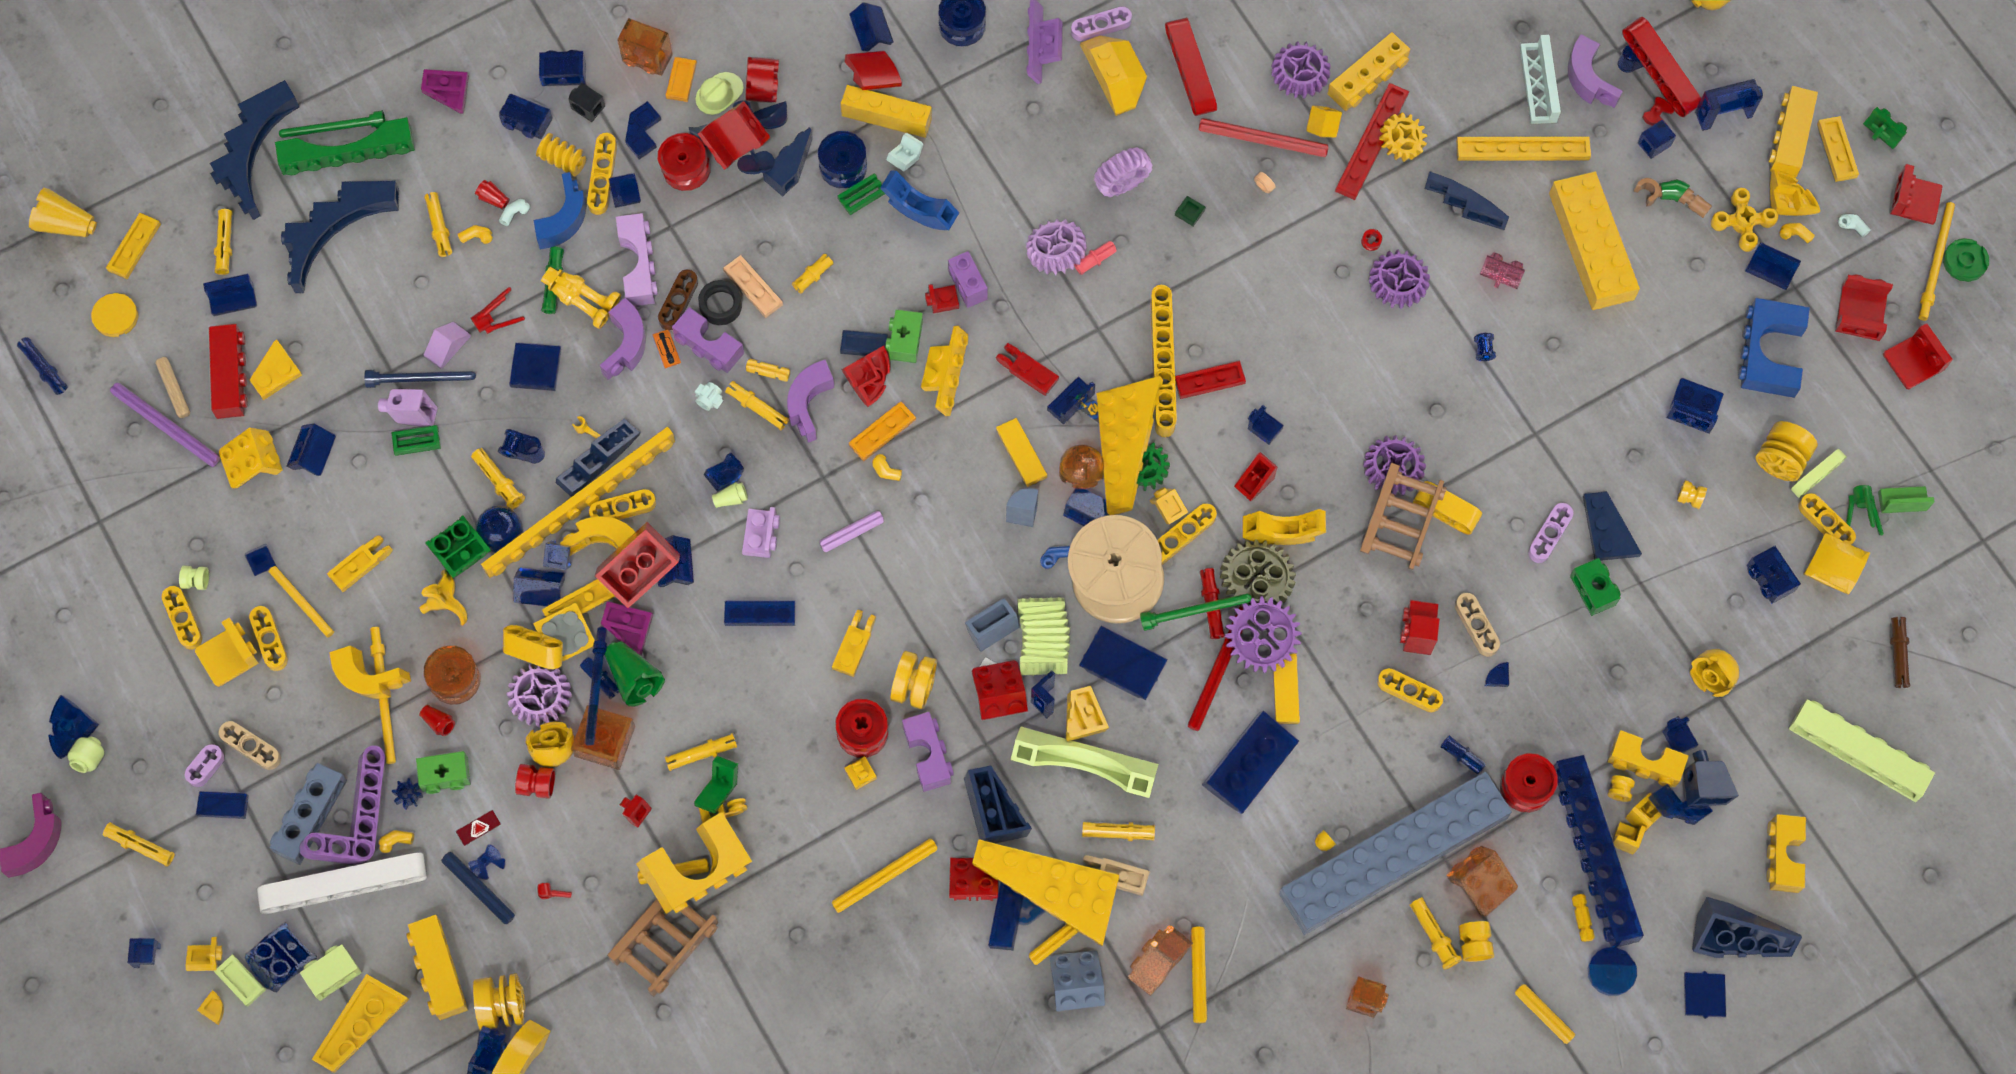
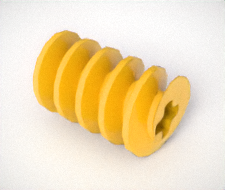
M548 133L541 140L536 156L540 157L543 161L547 160L549 164H554L559 169L562 168L564 172H570L574 177L577 176L586 163V156L582 157L583 150L579 148L575 152V145L573 144L567 149V141L564 140L560 144L559 137H555L552 141L553 134Z

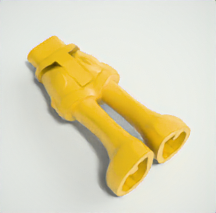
M549 267L541 279V282L548 285V290L553 291L565 305L573 304L592 318L594 327L601 329L609 319V311L621 299V294L615 291L609 296L601 295L587 286L582 277L563 272L561 269L557 271ZM580 295L595 302L603 309H597L594 306L590 305L585 300H583L580 297Z

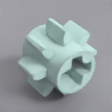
M708 382L705 386L700 384L694 392L696 394L695 397H697L695 402L707 411L713 407L718 409L723 402L721 399L722 390L711 382Z

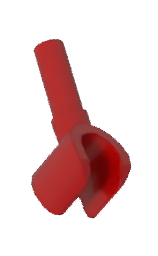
M540 883L537 886L538 896L544 900L555 896L571 898L572 892L551 890L550 883Z

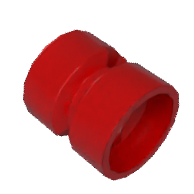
M520 764L515 783L516 795L530 796L532 793H535L536 797L550 799L555 785V768L541 766L536 770L534 765Z

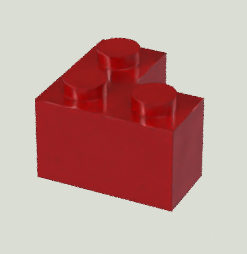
M1410 600L1408 607H1404L1402 621L1406 622L1400 634V643H1403L1404 652L1424 655L1432 654L1438 641L1440 619L1437 618L1439 604Z

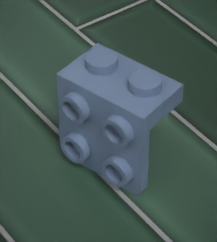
M1097 951L1059 954L1050 957L1056 1011L1105 1006L1104 983Z

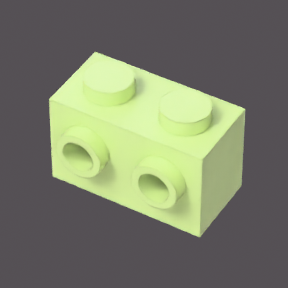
M342 944L331 947L325 952L324 957L318 961H310L304 966V970L300 972L319 1001L362 973L348 950Z

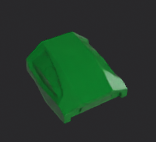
M463 515L453 525H449L446 530L440 532L439 535L425 542L426 546L453 579L491 552L487 544Z

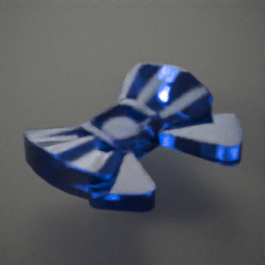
M488 844L485 853L479 856L477 860L469 861L468 866L478 878L488 880L486 867L492 862L499 868L504 869L505 859L501 858V854L496 847Z

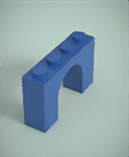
M1755 298L1752 305H1748L1746 318L1749 319V322L1745 326L1743 339H1746V346H1743L1741 351V359H1744V363L1740 367L1738 379L1741 380V388L1792 398L1796 397L1801 389L1803 369L1780 365L1770 361L1761 350L1760 338L1768 333H1783L1802 337L1808 327L1810 307Z

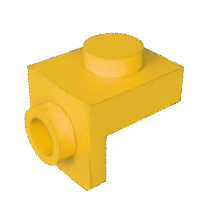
M211 937V945H188L185 964L186 971L217 970V961L222 960V946H218L217 937Z

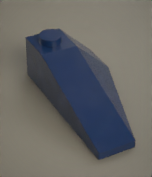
M1706 897L1696 917L1692 950L1693 952L1714 958H1724V955H1738V958L1757 954H1761L1762 957H1792L1802 936L1733 904Z

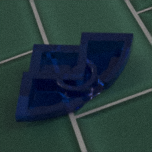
M60 695L56 701L49 722L52 723L54 736L49 734L48 737L54 754L59 759L66 757L77 739L81 737L88 738L99 726L92 717L63 695Z

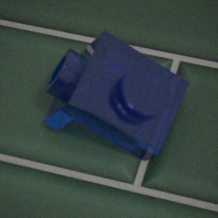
M729 453L723 462L706 469L704 476L718 492L735 482L737 483L744 471V467L732 453Z

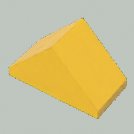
M1649 793L1629 812L1625 819L1636 829H1639L1641 825L1646 826V832L1668 809L1655 796Z

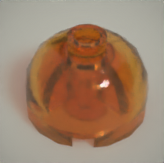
M1075 445L1068 448L1062 455L1059 463V477L1065 484L1067 481L1072 483L1073 488L1088 489L1097 486L1098 481L1104 479V459L1094 447Z

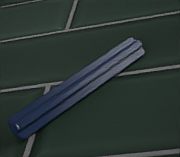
M448 852L443 856L441 862L503 924L507 925L514 919L515 914L453 852Z

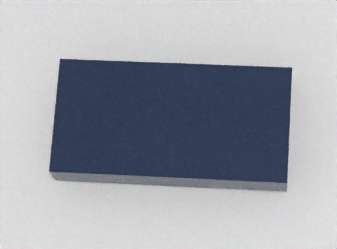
M843 330L840 354L866 356L882 346L886 347L888 334Z

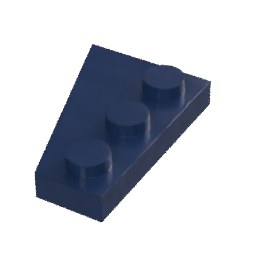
M1608 492L1585 493L1583 495V502L1594 560L1597 558L1600 561L1640 557L1642 553Z

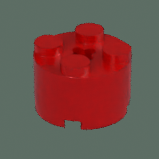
M748 57L745 101L776 103L779 59Z

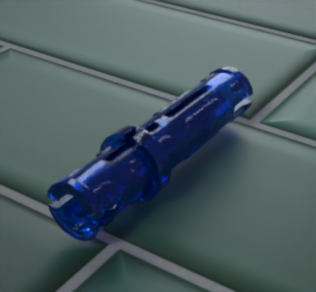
M29 337L22 338L21 340L25 345L19 341L17 347L39 372L41 380L47 382L56 395L64 393L60 387L66 391L68 386L57 374L58 370L47 362Z

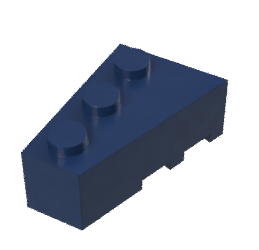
M992 766L968 770L964 777V782L979 840L1000 843L1027 837L1032 828L1028 822L1026 823L1019 812L1020 809L1017 804L1013 803L1007 793V789Z

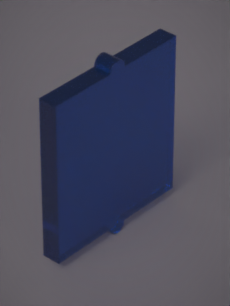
M1706 971L1702 973H1684L1686 1016H1703L1704 1019L1708 1017H1726L1725 974H1709Z

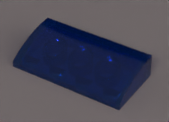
M1261 711L1202 783V786L1225 804L1243 814L1295 748L1299 740L1265 711Z

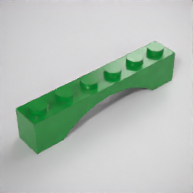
M407 117L385 121L367 137L345 145L321 146L298 138L275 142L278 166L283 175L290 176L296 175L299 172L318 171L321 168L340 167L347 163H361L368 159H383L389 155H404L415 151L412 129Z

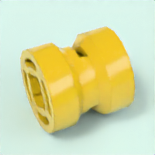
M1685 480L1677 501L1683 504L1691 502L1692 507L1700 509L1707 488L1703 486L1695 488L1692 482Z

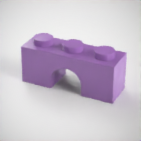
M690 307L672 326L674 339L682 346L686 344L692 348V352L699 358L705 357L710 361L711 366L718 371L722 369L728 373L744 354L743 344L726 332L715 341L705 340L703 335L709 329L707 319Z
M930 712L903 719L902 727L909 748L924 746L931 752L930 757L926 761L916 764L923 792L951 784L950 776H953L954 773L950 761L945 762L943 756L947 752L944 741L938 740L936 732L940 731L936 718L931 719Z

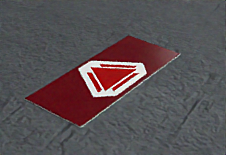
M491 810L458 829L456 833L465 846L500 826L501 823L494 811Z

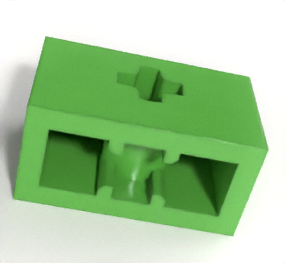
M895 310V316L890 317L889 331H892L891 338H887L885 347L886 351L889 352V360L917 362L923 313Z
M464 751L416 758L418 783L422 792L436 794L441 789L461 790L465 788L464 786L471 785L468 757ZM446 770L445 777L441 778L440 776L443 774V771Z

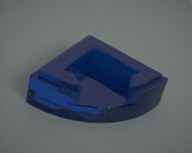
M1509 662L1500 663L1494 667L1485 679V686L1508 687Z

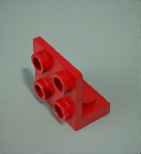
M1905 164L1898 175L1890 214L1934 225L1943 186L1916 178V175H1913L1915 166Z
M1927 323L1920 326L1912 337L1883 353L1886 361L1908 390L1945 371L1953 360Z

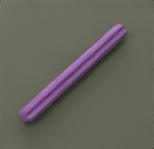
M115 383L111 387L110 392L205 463L214 467L220 461L216 453L123 385Z

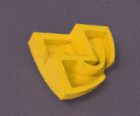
M1773 169L1770 180L1771 207L1777 211L1778 215L1803 216L1817 214L1821 211L1818 202L1809 189L1804 190L1801 185L1797 184L1798 180L1795 177Z

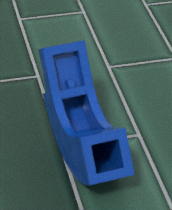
M891 170L880 187L890 198L888 202L896 210L924 226L937 230H950L959 215V211L947 199H936L920 193L897 170Z
M570 172L562 174L565 203L561 210L553 216L533 220L540 250L566 242L579 230L586 214L585 196L583 190L579 191L577 180H572Z

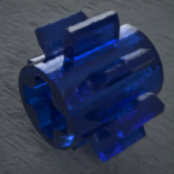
M410 778L407 779V782L403 783L397 781V789L392 790L393 795L398 796L394 800L396 805L403 803L405 810L411 805L417 807L416 802L418 798H423L422 793L417 792L420 789L419 783L412 785Z

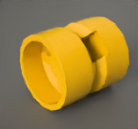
M1475 921L1458 926L1460 940L1464 942L1461 946L1463 961L1477 962L1494 958L1493 943L1488 940L1492 936L1490 922Z

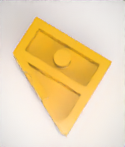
M275 340L250 378V382L261 398L265 400L301 377L302 374L278 340Z
M1091 686L1072 690L1067 694V742L1102 733L1109 728Z

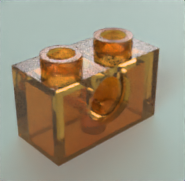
M1358 976L1352 986L1346 1009L1374 1018L1378 1012L1382 1013L1383 1008L1386 1006L1389 996L1388 993H1385L1387 985Z

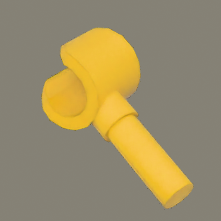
M581 416L577 417L578 421L582 423L581 426L572 424L578 434L587 433L596 439L601 436L588 427L587 422Z

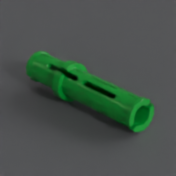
M556 246L550 247L549 262L545 267V272L549 267L557 271L563 270L564 249ZM545 284L541 311L545 314H555L558 297L553 291L548 290V285Z

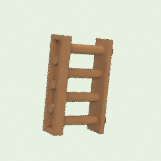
M1391 463L1360 552L1369 555L1370 550H1380L1411 561L1408 569L1413 570L1414 566L1419 567L1423 553L1420 552L1423 540L1437 501L1443 500L1447 488L1443 487V480H1439L1436 487L1402 475L1403 472L1398 471L1400 466ZM1393 484H1402L1434 495L1430 508L1394 497L1395 494L1391 493ZM1392 505L1426 517L1422 531L1387 519V516L1383 515L1385 507H1391ZM1384 527L1418 539L1414 553L1379 541V538L1375 537L1377 529H1383Z
M656 899L607 956L616 966L621 962H626L650 982L651 986L648 988V991L654 997L657 993L661 994L668 987V980L706 937L710 938L716 932L718 921L714 915L706 921L690 906L681 910V913L700 928L693 938L690 939L665 918V911ZM653 925H659L684 946L675 958L648 936V931ZM637 943L639 945L643 944L668 965L659 976L632 955L633 952L631 950Z

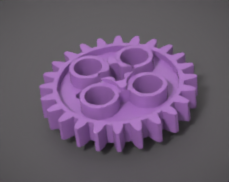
M1263 596L1260 597L1259 603H1256L1252 598L1250 606L1246 603L1242 604V611L1238 608L1234 609L1237 617L1229 616V620L1233 622V625L1225 626L1226 629L1231 631V633L1225 635V638L1231 639V642L1226 647L1234 648L1230 656H1239L1237 664L1245 661L1244 669L1253 665V672H1256L1261 667L1263 673H1266L1267 667L1270 666L1271 670L1275 672L1276 664L1283 668L1285 667L1284 659L1289 662L1292 661L1289 653L1297 654L1298 651L1293 646L1301 644L1299 640L1295 639L1296 636L1302 634L1300 631H1295L1300 622L1293 623L1292 619L1296 614L1288 615L1287 612L1290 607L1282 609V601L1274 605L1272 597L1267 603H1265ZM1260 612L1266 613L1269 618L1268 623L1264 625L1258 623L1256 615ZM1247 620H1251L1261 632L1267 630V638L1277 644L1279 649L1276 650L1265 638L1260 640L1258 638L1259 632L1251 627ZM1244 629L1251 631L1253 635L1252 640L1249 642L1243 641L1240 637V632ZM1275 629H1283L1286 633V638L1281 641L1277 640L1273 634ZM1261 645L1267 646L1270 650L1269 657L1263 658L1259 656L1258 647Z

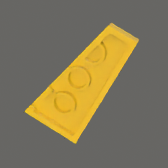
M366 974L312 1060L335 1073L409 999Z

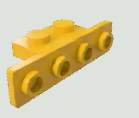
M953 326L949 346L930 347L921 383V388L924 391H938L935 408L945 416L951 415L954 406L961 367L964 363V354L968 345L969 336L959 326Z

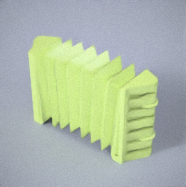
M1030 597L1029 599H1017L1018 615L1020 616L1023 636L1020 657L1021 675L1053 674L1055 676L1056 674H1067V659L1069 655L1067 651L1070 650V636L1068 635L1070 628L1067 627L1069 620L1066 619L1067 612L1064 611V598Z

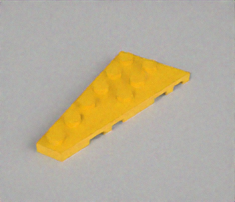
M1161 376L1096 393L1106 505L1109 515H1117L1132 511L1138 488L1137 479L1139 471H1142L1143 467L1142 458L1147 450L1153 426V412L1155 406L1158 405L1159 387H1162L1163 384Z
M978 839L972 863L974 866L1028 898L1032 903L1054 917L1072 926L1076 931L1094 940L1098 945L1103 946L1119 880L1118 874Z

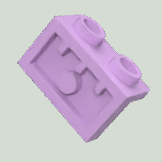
M770 507V511L748 509L742 549L743 555L770 558L771 550H776L777 537L773 536L774 529L779 528L780 515L776 514L775 507Z

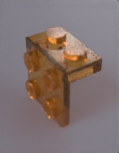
M1484 846L1473 849L1464 861L1454 865L1452 871L1446 875L1452 884L1464 889L1479 914L1483 916L1490 914L1518 888L1517 883L1497 852Z

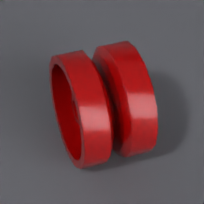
M677 133L668 137L661 144L657 160L666 182L672 188L689 191L700 187L707 181L711 173V163L703 142L698 137L688 133Z
M855 699L846 703L839 710L836 717V733L841 748L847 754L857 758L871 757L878 754L884 748L888 740V720L884 710L876 702L868 699Z
M1532 753L1519 755L1512 760L1500 780V791L1505 802L1517 811L1529 813L1544 807L1558 786V775L1551 762L1541 755Z

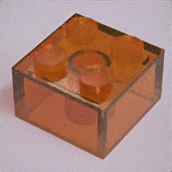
M628 18L617 39L622 61L630 67L636 66L649 74L662 76L673 55L669 33Z
M587 705L571 748L574 757L620 770L635 729L634 721L632 718Z

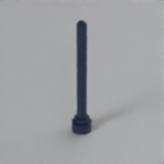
M365 370L364 374L366 388H376V385L381 383L464 381L476 378V373L473 371L380 374V372L375 370Z

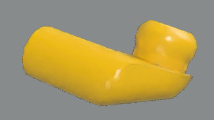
M1787 223L1781 227L1779 232L1782 239L1787 240L1791 236L1798 235L1806 243L1811 242L1815 236L1801 223Z
M876 455L872 465L878 476L884 479L901 481L902 470L890 468L884 455Z

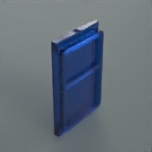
M1101 626L1097 634L1094 635V639L1087 652L1083 655L1079 666L1088 673L1121 690L1146 700L1158 681V677L1168 659Z

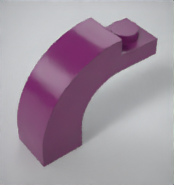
M42 793L32 794L35 823L31 834L17 845L0 849L1 872L8 878L26 874L39 867L49 858L58 843L61 833V819L53 813L51 799H48Z

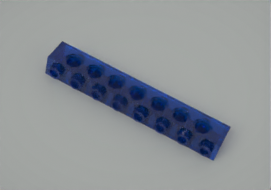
M1580 755L1556 761L1554 768L1558 775L1559 800L1567 811V825L1573 829L1575 835L1573 843L1575 849L1580 851L1582 857L1580 860L1582 871L1584 874L1587 873L1590 881L1588 882V889L1590 895L1595 897L1597 903L1595 905L1597 917L1602 919L1605 927L1603 928L1604 939L1610 943L1611 949L1640 942L1644 934L1585 756ZM1573 780L1577 782L1579 787H1571L1568 781ZM1575 803L1584 804L1586 810H1579ZM1583 825L1591 826L1593 833L1586 832L1583 829ZM1595 847L1599 849L1601 855L1592 854L1590 848ZM1597 870H1604L1608 874V878L1600 877ZM1605 893H1612L1616 901H1609L1605 897ZM1612 916H1620L1623 924L1615 923Z

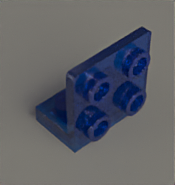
M1681 378L1666 418L1710 434L1717 422V412L1724 394Z

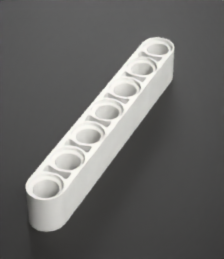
M412 853L266 884L257 888L260 913H276L425 880L427 875L423 854Z

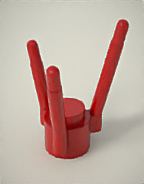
M511 287L504 290L485 308L470 318L480 333L485 330L489 334L496 329L525 320V317L522 316L491 325L494 320L489 313L506 300L505 296L511 291Z

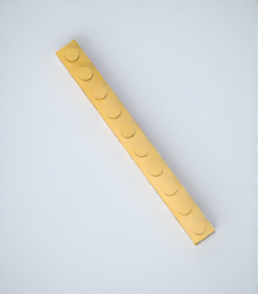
M668 427L663 429L481 563L487 576L491 578L494 575L498 576L503 573L506 566L513 561L517 562L522 559L525 552L531 548L538 547L545 537L557 533L564 523L576 519L587 506L590 507L593 503L599 501L600 497L606 492L614 491L624 479L633 477L640 467L649 465L656 455L668 451L675 442L673 432Z

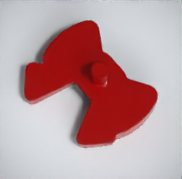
M1656 97L1654 99V106L1650 111L1645 112L1642 118L1651 126L1657 125L1658 129L1666 128L1667 123L1660 115L1662 112L1673 114L1674 110L1672 105L1665 99Z

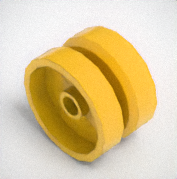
M905 650L896 670L890 699L902 704L907 700L911 691V706L924 709L934 684L937 659L925 656L920 661L917 669V654Z

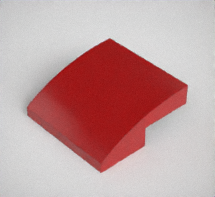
M885 51L845 54L844 62L854 72L853 81L862 90L902 87L898 70Z

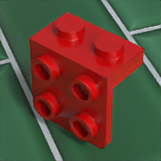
M1006 661L972 669L981 720L1028 712L1026 691L1017 661Z

